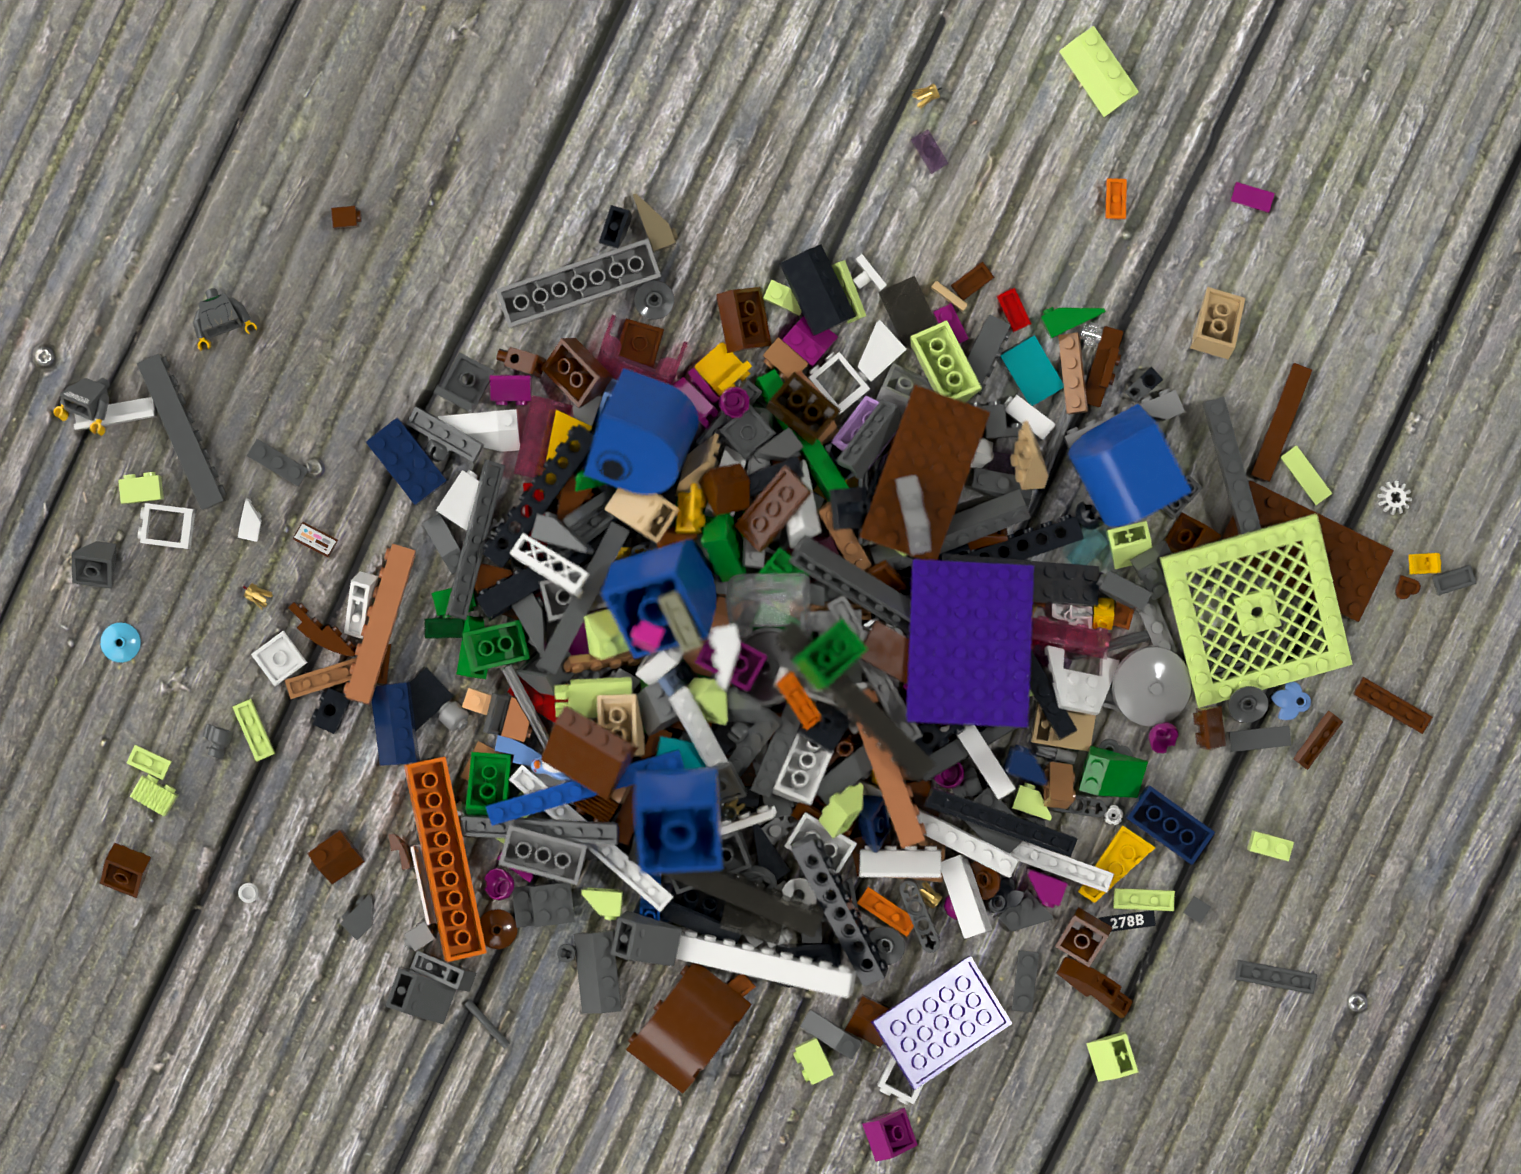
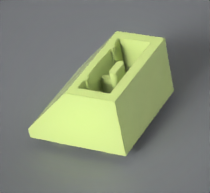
M1147 521L1106 530L1115 569L1132 566L1131 559L1152 548Z
M861 783L854 787L851 785L842 794L836 793L829 799V805L822 810L823 814L818 821L832 838L846 832L862 810L863 785Z
M1125 1031L1086 1043L1098 1082L1117 1079L1138 1072Z

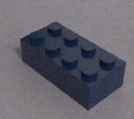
M398 417L366 441L367 445L414 505H419L448 482Z
M1150 785L1146 786L1125 816L1129 821L1191 865H1193L1215 834L1213 830Z

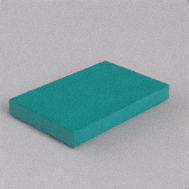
M1035 335L1000 355L1027 403L1031 406L1036 405L1064 388L1062 380Z
M660 736L656 756L679 749L685 769L707 768L693 742Z

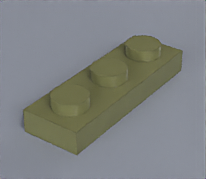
M673 591L660 596L658 600L683 653L701 647L703 641L679 591Z

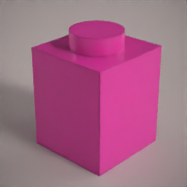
M641 621L640 626L635 625L631 634L634 637L632 644L655 653L664 630Z

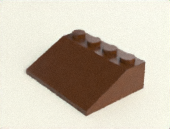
M565 706L554 724L540 760L609 800L639 747L573 708Z

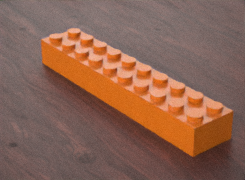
M446 756L405 764L404 769L444 960L450 962L486 954Z

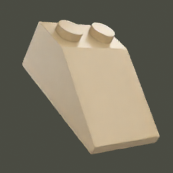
M1207 287L1190 348L1229 360L1236 346L1245 298Z
M637 694L597 695L598 724L639 747L635 755H644V732Z

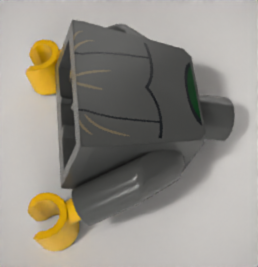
M215 288L208 289L205 292L207 299L199 302V309L196 311L193 320L196 336L200 340L197 346L201 351L203 350L202 342L207 343V348L210 349L211 342L208 339L243 326L242 323H245V331L248 334L250 333L247 330V326L250 324L257 330L255 323L250 322V316L244 305L235 298H228L226 293L218 295Z

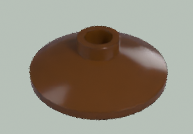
M977 861L973 862L970 865L982 900L994 897L1000 888L999 872Z
M494 909L481 917L480 923L487 947L503 949L515 940L518 928L516 927V920L509 912ZM499 926L501 932L497 934L493 931V928Z

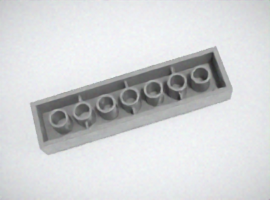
M645 239L496 289L508 327L512 329L641 286L648 281L662 278L649 239Z

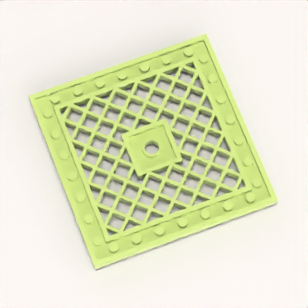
M1316 514L1160 558L1198 708L1229 700L1236 690L1245 686H1254L1264 690L1353 665ZM1286 545L1283 551L1277 548ZM1293 545L1300 548L1296 557L1288 554ZM1267 550L1264 556L1258 554L1259 552ZM1273 550L1281 554L1276 563L1268 559ZM1303 554H1305L1306 563L1300 561ZM1248 556L1244 562L1238 559L1241 557ZM1254 556L1261 559L1257 568L1249 565ZM1285 557L1293 561L1288 570L1280 566ZM1228 561L1225 567L1219 565L1220 563ZM1234 561L1242 565L1237 574L1230 571ZM1265 563L1273 566L1269 575L1261 572ZM1297 564L1305 567L1300 576L1293 573ZM1205 567H1209L1206 573L1199 570ZM1215 567L1222 570L1218 579L1210 576ZM1246 568L1254 572L1249 581L1241 577ZM1278 569L1285 573L1281 581L1273 578ZM1308 572L1311 582L1304 579ZM1195 573L1203 576L1198 585L1191 581ZM1226 574L1235 577L1230 586L1222 582ZM1258 575L1266 578L1261 587L1254 584ZM1289 576L1297 579L1292 588L1285 585ZM1207 579L1215 583L1211 591L1203 588ZM1239 580L1246 583L1242 592L1234 589ZM1270 581L1278 585L1274 592L1271 586L1267 587ZM1302 582L1309 586L1304 595L1297 591ZM1189 585L1196 588L1192 595L1190 593ZM1219 586L1227 589L1222 598L1215 595ZM1251 587L1257 589L1256 591L1248 593ZM1282 588L1290 591L1285 600L1278 597ZM1200 591L1208 595L1203 604L1195 600ZM1312 591L1314 592L1316 601L1309 598ZM1231 592H1233L1234 594L1238 595V596L1232 597L1234 604H1232V603H1230V602L1227 601V599H1228V597L1230 596ZM1294 594L1302 598L1297 607L1289 603ZM1212 598L1220 601L1215 610L1207 606ZM1275 600H1277L1278 602L1282 603V605H1281V607L1279 608V610L1277 609V605H1276V601H1275ZM1306 601L1313 604L1309 613L1301 610ZM1193 603L1200 607L1197 613H1195ZM1224 604L1232 608L1227 617L1219 613ZM1287 606L1294 610L1290 618L1282 615ZM1255 607L1262 608V612L1258 616L1252 615V610ZM1317 609L1320 619L1313 616ZM1204 610L1212 613L1208 622L1200 618ZM1235 612L1237 615L1238 623L1231 619ZM1299 613L1306 616L1301 625L1294 622ZM1217 616L1224 620L1220 628L1212 625ZM1280 619L1287 622L1282 631L1276 628L1281 626ZM1310 620L1318 623L1313 632L1306 628ZM1198 622L1205 625L1201 633ZM1228 623L1236 626L1231 635L1224 632ZM1291 625L1298 628L1294 637L1287 634ZM1209 628L1217 632L1212 640L1204 637ZM1321 628L1323 629L1324 638L1318 635ZM1266 630L1263 636L1257 634V632ZM1272 630L1279 634L1275 642L1267 639ZM1239 631H1241L1242 636H1246L1244 641L1236 638ZM1303 631L1310 635L1306 644L1298 640ZM1221 635L1229 638L1224 647L1217 644ZM1252 636L1260 639L1255 648L1248 645ZM1284 637L1291 640L1286 649L1279 646ZM1315 638L1322 641L1318 650L1310 647ZM1203 641L1209 643V646L1207 647L1206 651L1204 649ZM1233 641L1241 645L1236 653L1228 650ZM1264 643L1272 646L1267 654L1260 651ZM1296 643L1303 647L1299 655L1291 652ZM1214 647L1221 650L1217 659L1209 656ZM1245 648L1253 651L1248 658L1249 660L1241 657ZM1276 649L1284 652L1279 661L1272 658ZM1307 650L1313 652V654L1305 655ZM1226 653L1233 657L1229 666L1221 662ZM1257 654L1264 657L1260 666L1252 663ZM1288 655L1291 656V657H1293V658H1295V659H1291V660L1285 661V660L1287 659ZM1207 659L1214 662L1213 666L1210 669ZM1237 660L1245 663L1240 672L1233 668ZM1269 661L1275 663L1273 665L1266 666ZM1218 665L1226 669L1221 677L1214 674ZM1250 666L1256 669V670H1252V671L1247 672V670H1248V668H1249ZM1230 672L1236 674L1234 676L1228 677Z

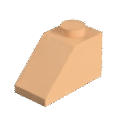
M468 688L462 707L487 715L492 695Z

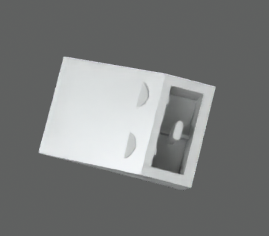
M736 624L712 629L713 634H709L710 644L716 650V654H712L715 668L719 667L720 674H716L718 687L723 688L724 692L728 691L741 649Z

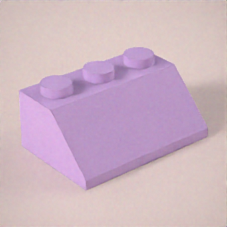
M865 396L834 437L832 443L843 452L879 402Z

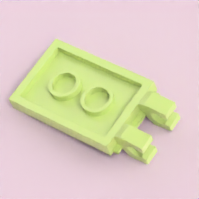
M631 677L571 680V685H555V699L566 700L568 698V702L555 703L556 717H559L563 708L568 706L588 718H598L597 695H632Z

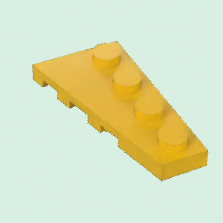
M556 410L546 461L549 458L553 459L557 454L555 449L561 442L565 443L569 438L567 433L573 425L577 427L578 424H581L590 432L593 426ZM573 441L570 448L573 452H578L581 449V445L578 441ZM561 457L558 464L561 468L565 469L568 467L569 461L566 457ZM549 473L546 480L549 484L553 485L556 483L557 477L555 474ZM561 491L556 497L558 500L560 499Z
M1122 825L1094 867L1114 874L1108 889L1109 891L1156 847ZM1084 884L1078 890L1080 894L1094 903L1106 893Z

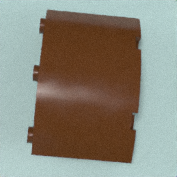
M692 963L690 966L685 965L680 972L682 975L680 980L664 1001L661 999L653 1008L655 1013L639 1033L634 1032L628 1039L630 1045L626 1049L682 1094L693 1083L699 1072L710 1062L730 1036L733 1028L741 1021L752 1005L709 970L697 963Z

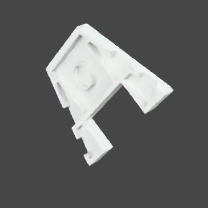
M1052 646L1045 647V655H1048L1050 663L1048 664L1049 671L1052 672L1054 679L1053 687L1058 707L1091 715L1099 714L1120 660L1102 657L1100 659L1099 676L1064 669V649Z

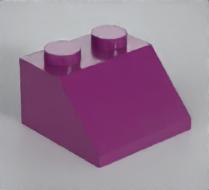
M803 316L782 341L813 367L837 340L838 336L830 329L813 336Z
M490 375L491 401L496 402L495 405H508V402H516L518 406H527L528 402H532V377Z
M1027 868L1026 874L1038 898L1042 900L1041 903L1051 908H1054L1055 905L1060 906L1067 883L1064 880Z
M905 1108L875 1117L862 1124L875 1162L892 1159L918 1146Z

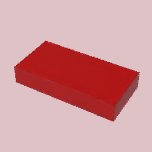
M1015 288L996 296L1008 323L1011 325L1013 333L1031 325Z

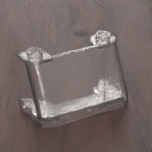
M739 574L730 579L726 596L729 625L736 624L740 638L749 636L753 631V627H792L794 635L798 637H811L810 580L807 575Z

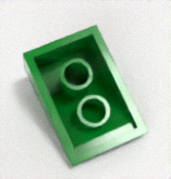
M841 618L792 661L815 689L820 691L836 679L865 653L868 648L844 619Z
M520 620L462 633L471 672L530 659Z
M1090 746L1079 780V791L1098 796L1137 798L1148 761Z
M471 752L466 799L467 815L488 816L487 805L509 799L511 754Z

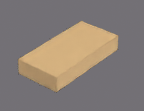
M935 281L932 285V290L963 312L968 306L966 302L938 281Z

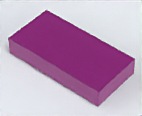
M1236 182L1230 202L1269 213L1275 193Z

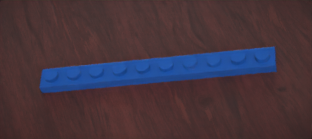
M674 750L630 763L615 790L635 784L636 771L685 769L680 750ZM572 780L487 805L486 809L491 826L598 794Z

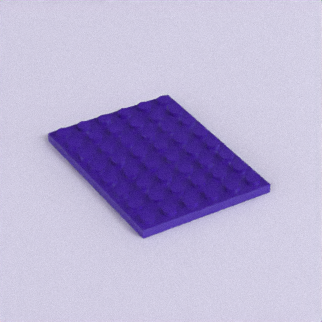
M912 560L906 722L1028 727L1034 565Z

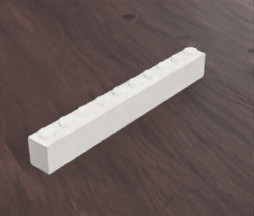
M691 930L681 933L676 959L845 998L850 997L853 993L856 971H852L849 966L839 965V967L831 966L832 963L820 961V963L813 962L812 958L804 956L795 958L793 954L788 952H781V954L773 953L774 950L770 948H762L760 950L748 943H743V945L735 944L736 941L731 939L716 940V936L705 935L703 937Z

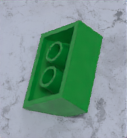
M730 513L716 516L704 527L703 537H701L703 549L706 548L708 559L710 562H713L715 573L720 576L722 582L742 579L746 576V566H742L743 539L734 526L735 523Z

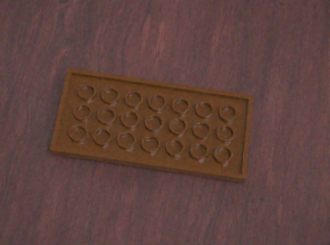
M914 384L859 537L911 555L903 511L897 493L896 479L916 475L922 494L923 508L929 525L931 551L911 556L922 560L937 561L990 412Z
M1249 480L1248 483L1261 529L1306 516L1317 515L1340 614L1359 622L1394 550ZM1233 514L1220 541L1239 536ZM1286 545L1277 548L1283 551ZM1293 545L1288 554L1296 557L1300 548ZM1273 550L1268 559L1276 563L1281 554ZM1305 554L1300 559L1304 563H1306ZM1254 556L1249 565L1257 568L1261 559ZM1241 557L1238 559L1244 562L1247 557ZM1285 557L1280 566L1288 570L1293 561ZM1265 563L1261 572L1269 575L1273 566ZM1297 564L1293 573L1300 576L1305 567ZM1278 569L1273 578L1281 581L1285 573ZM1308 572L1304 579L1311 582ZM1289 576L1285 585L1292 588L1297 579ZM1302 582L1297 591L1304 595L1309 586ZM1312 591L1309 598L1316 601L1314 592Z

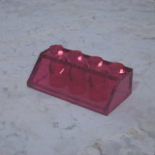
M532 395L514 474L534 478L537 474L541 476L545 470L543 465L547 459L556 410L570 416L572 405Z
M1045 616L1032 618L1031 645L1040 647L1052 646L1062 648L1066 652L1107 660L1112 633H1109L1108 629L1097 627L1096 630L1089 629L1088 625L1080 623L1077 626L1069 625V622L1065 620L1049 621L1050 618Z

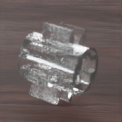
M1089 322V325H1083L1079 338L1084 340L1083 345L1093 347L1094 343H1100L1103 330L1098 329V323Z

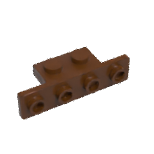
M1108 326L1103 328L1085 387L1088 405L1101 407L1108 385H1113L1116 374L1112 372L1114 366H1118L1121 355L1118 354V348L1123 335L1121 330Z

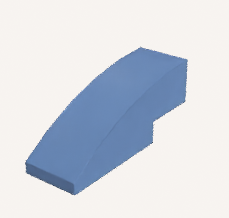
M501 735L497 736L495 751L513 754V763L531 766L534 759L542 757V754L521 741Z

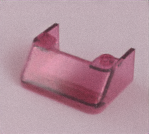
M612 315L597 360L613 376L612 379L618 381L623 368L673 386L688 347V342H683L677 360L665 357L660 360L657 369L619 356L621 342L616 337L611 336L617 317Z

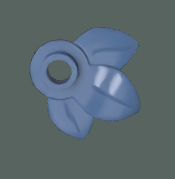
M1294 681L1286 683L1285 690L1277 691L1271 696L1272 701L1281 707L1278 718L1281 720L1295 719L1299 712H1305L1311 706L1309 695L1302 692L1301 686ZM1303 698L1304 704L1298 705V699Z

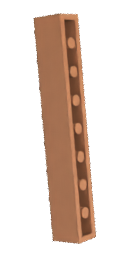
M392 544L391 548L386 550L384 559L387 560L385 567H381L379 578L381 579L380 586H376L374 589L373 598L376 599L374 605L369 606L367 617H370L368 625L364 624L361 636H364L362 644L358 643L355 655H358L357 661L352 663L349 674H352L350 682H346L343 693L346 694V699L369 706L371 704L414 563L415 550Z
M867 687L846 695L901 847L905 848L924 841L923 835L927 834L924 824H919L916 817L920 813L917 805H912L909 798L913 796L910 786H905L902 779L906 775L903 767H898L896 759L899 756L896 748H891L889 740H892L888 728L884 729L882 721H885L882 710H877L875 705L878 702L875 690L870 691V688Z

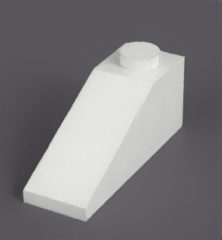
M360 571L351 580L344 634L361 639L364 638V636H361L364 624L368 625L369 617H367L369 606L373 605L375 600L373 593L378 583V576Z

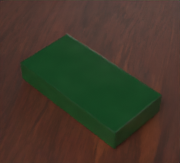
M458 618L424 619L425 639L462 638L465 620Z

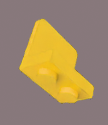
M719 343L695 365L699 374L719 397L727 388L736 387L735 383L739 379L744 381L751 374L749 370L752 367L748 361L742 363L734 353H727L724 343Z
M692 483L691 493H679L678 508L680 509L677 513L676 532L678 534L701 533L702 527L705 526L703 508L706 507V497L697 483Z

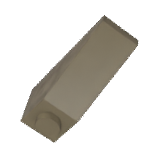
M633 194L653 252L655 253L676 245L675 240L679 238L675 228H670V225L638 194Z

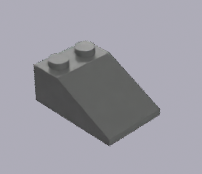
M988 787L974 800L980 804L1015 815L1001 800H998L997 796ZM964 820L985 842L1009 854L1023 841Z

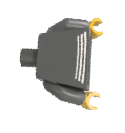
M83 378L76 384L68 386L60 394L61 406L54 409V415L62 421H66L69 417V411L91 421L96 419V422L90 425V430L94 434L97 431L100 436L104 435L105 427L101 423L102 420H105L109 404L107 389L110 387L108 380L101 378L95 382L88 378Z

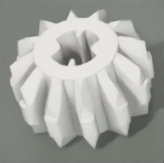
M1394 481L1393 486L1390 482H1387L1386 486L1388 489L1381 487L1380 490L1384 494L1377 495L1378 498H1383V501H1380L1378 505L1385 504L1386 506L1383 508V511L1387 512L1390 509L1391 515L1395 514L1396 509L1401 514L1403 513L1402 507L1405 509L1409 508L1405 501H1412V498L1406 497L1411 491H1403L1406 484H1402L1399 487V481ZM1397 493L1398 495L1396 498L1398 499V502H1392L1391 494L1393 495Z

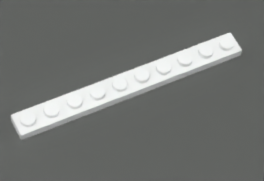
M521 765L509 779L525 794L548 788L524 765ZM568 804L544 810L556 820L587 821ZM582 843L658 911L661 912L674 897L647 873L640 874V867L614 844Z
M861 778L855 783L856 785L860 783L863 785V795L883 796L880 788ZM918 808L920 815L916 817L919 824H924L927 832L926 836L1009 878L1012 876L1019 858Z

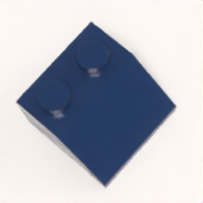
M863 795L862 810L858 814V828L865 843L874 853H878L892 829L888 809L883 796Z

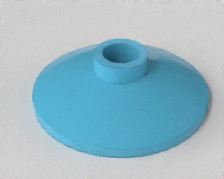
M127 623L112 624L105 629L101 636V649L104 655L114 662H127L133 659L140 650V635L133 626ZM117 639H121L123 641L122 646L119 647L116 645Z

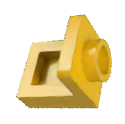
M1440 553L1408 554L1409 574L1441 573Z
M1098 598V606L1093 607L1092 628L1112 630L1114 600Z

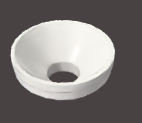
M791 879L784 885L781 891L783 906L793 914H805L816 905L817 898L807 879ZM800 889L804 892L805 897L802 901H795L793 899V892Z

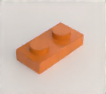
M1106 179L1105 219H1126L1127 179Z

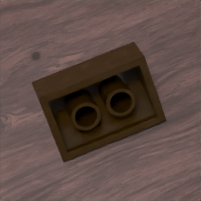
M795 372L769 400L766 406L767 410L811 446L815 444L841 411V409Z

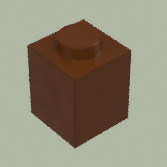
M356 206L331 208L332 223L335 230L358 228L359 222H362L361 210H357Z

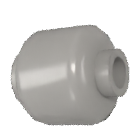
M449 701L440 708L439 720L450 731L462 730L468 724V711L458 702Z

